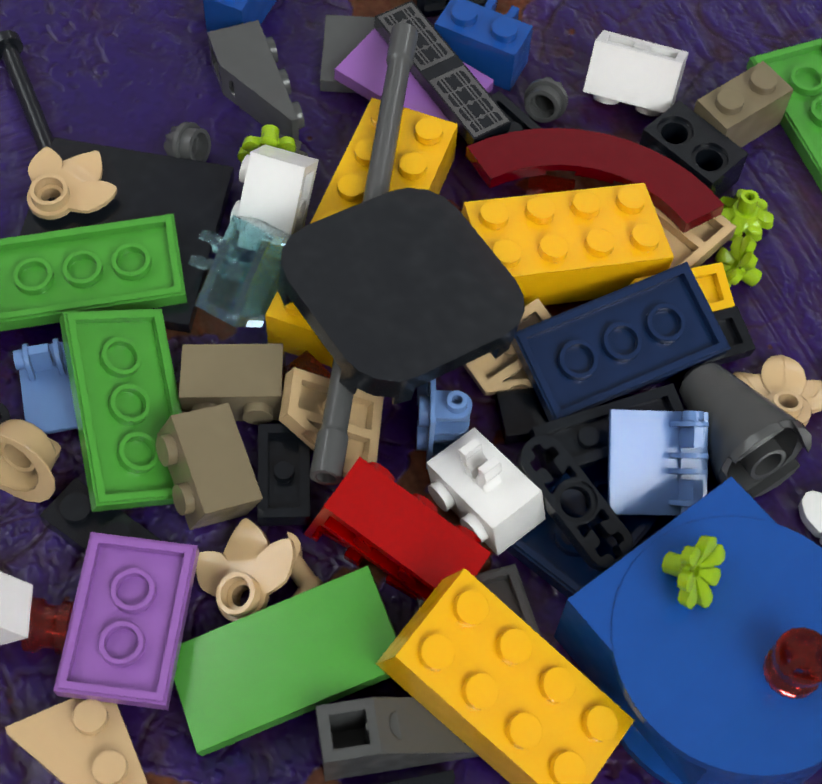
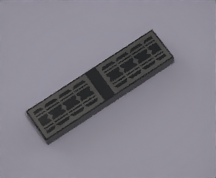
M412 0L375 16L374 28L388 45L391 30L395 24L409 23L416 27L418 39L414 62L410 72L448 120L458 124L457 131L468 145L510 131L512 121Z

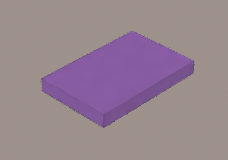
M375 28L335 68L334 74L335 80L369 101L371 98L381 100L387 70L386 57L389 46ZM463 62L485 90L490 93L493 89L494 80ZM409 72L404 107L449 121L411 72Z
M90 532L53 690L57 696L84 700L94 699L100 702L162 710L169 709L199 557L198 545Z

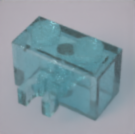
M238 215L232 216L224 238L213 231L202 230L199 239L208 242L216 256L215 259L209 258L207 260L203 256L191 255L188 264L198 269L210 270L195 306L234 327H262L265 314L278 290L282 248L291 235L261 219Z

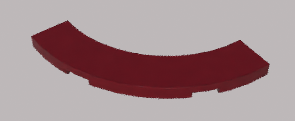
M537 128L493 136L468 145L466 148V157L489 188L520 178L546 175V171L555 170L576 171L575 176L592 178L613 184L614 180L625 185L645 183L653 205L671 219L683 233L721 215L725 206L710 188L673 160L648 147L606 133L583 129Z

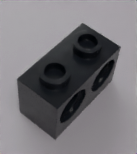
M681 101L675 103L645 127L639 143L668 157L691 172L710 188L718 198L738 182L748 156L745 150Z

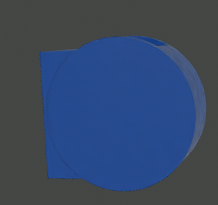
M732 476L567 599L554 638L587 677L635 720L620 741V744L638 765L664 784H802L822 767V547L800 533L777 524ZM703 535L714 536L717 538V544L723 545L726 556L721 565L714 566L721 569L718 584L715 587L708 585L712 590L713 600L707 608L695 604L693 609H688L679 604L677 600L680 590L677 587L678 577L662 571L663 558L669 551L681 554L685 546L695 547L699 538Z

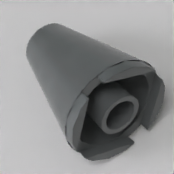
M717 363L698 364L685 373L679 394L687 411L708 412V461L718 485L732 476L752 498H755L778 487L796 472L801 465L795 458L802 447L808 453L812 447V435L805 428L804 424Z

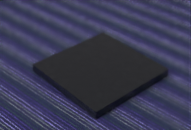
M54 137L51 149L59 154L62 161L79 154L95 150L99 151L103 165L101 181L115 185L117 187V194L108 205L98 211L86 214L69 212L64 217L54 220L39 218L29 208L20 236L174 213L187 303L151 309H162L166 329L191 333L235 177L234 167ZM50 198L47 201L55 200L57 198Z

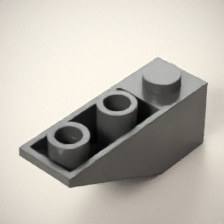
M259 20L207 32L211 63L223 95L261 125H275L279 128V134L299 140V129L305 127L303 112L298 101L291 102L290 100L291 85L285 68L278 69L276 65L278 53L272 36L265 37Z
M369 697L315 706L325 781L479 757L413 697Z

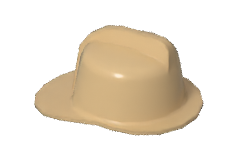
M10 419L1 423L0 489L27 502L41 503L49 500L55 491V478L51 470L60 456V444L49 438L44 431L33 423L23 419Z

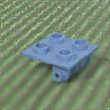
M53 338V343L51 344L45 343L29 346L28 343L22 344V349L13 350L15 368L19 370L25 421L33 423L44 431L45 434L78 429L64 345L58 338Z
M436 378L417 387V406H419L416 450L426 451L427 462L432 456H436L469 431L472 401L467 394L459 390H436Z
M609 409L608 504L616 515H680L707 495L709 459L708 412Z

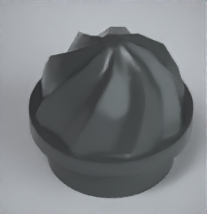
M551 77L533 81L526 89L524 95L526 112L532 119L541 123L551 122L561 117L568 106V96L562 86V82H556Z
M183 122L180 125L172 126L170 132L165 135L164 149L167 156L206 162L211 151V138L208 131L200 128L196 123Z

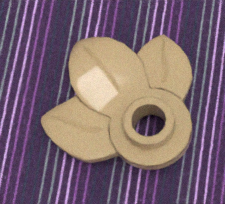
M44 147L33 157L28 166V174L32 182L27 193L28 206L34 215L42 219H59L69 212L84 214L95 212L108 205L117 194V187L115 185L101 181L103 165L101 155L97 150L79 154L62 161V158L53 149ZM50 198H57L55 200L47 201Z
M785 355L769 357L762 366L761 374L733 373L737 378L796 418L804 426L809 423L811 414L822 411V381L806 380L804 369L797 361Z
M244 518L232 533L223 554L216 551L199 553L196 567L198 583L203 591L216 597L221 614L229 621H236L266 608L269 595L287 583L295 563V546L289 538L277 540L270 544L262 529L253 521ZM250 589V595L247 602L243 606H241V595L243 594V592Z

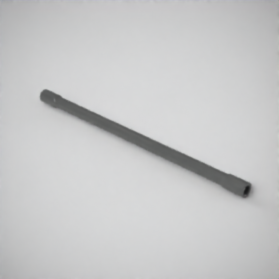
M409 23L395 24L391 30L386 57L387 70L362 203L389 192L409 72L413 66L418 39V30ZM334 359L322 425L317 433L309 475L314 482L323 485H337L342 481L349 440L347 430L354 396L339 382L342 369Z

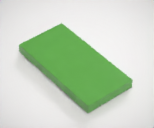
M822 38L750 57L746 68L748 70L764 61L794 89L780 124L822 192Z
M174 213L0 239V332L60 323L59 319L63 312L151 309L187 303Z
M162 309L63 312L59 321L92 512L174 504L172 496L174 483L168 466L164 467L159 461L156 451L157 433L171 415L182 413Z
M368 565L181 643L174 681L196 752L203 757L316 709L315 706L329 704L391 678L376 665V662L397 636Z

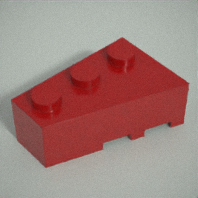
M361 457L358 458L303 534L315 542L323 534L347 548L344 559L356 566L361 563L363 558L388 574L385 579L387 584L416 601L417 598L426 601L442 579L464 568L476 577L491 554L490 551L481 545L480 538L473 531L461 525L454 526L438 514L437 507L428 498L417 493H409L395 482L393 474L387 468L376 462L368 463Z

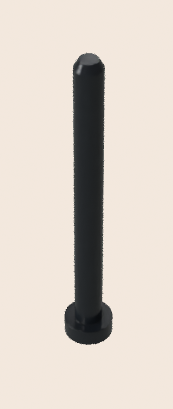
M11 30L1 31L0 59H3L39 151L44 147L51 148L54 138L21 59L20 53L23 51V44L20 36Z

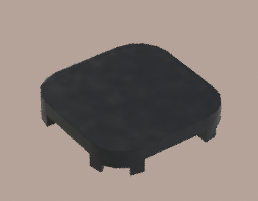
M404 188L387 192L304 226L293 233L282 248L278 292L284 306L292 302L342 369L339 382L353 395L359 389L373 396L392 397V404L394 405L412 400L415 388L483 355L491 353L497 359L510 348L525 311L524 295L515 278L462 213L445 197L429 190Z

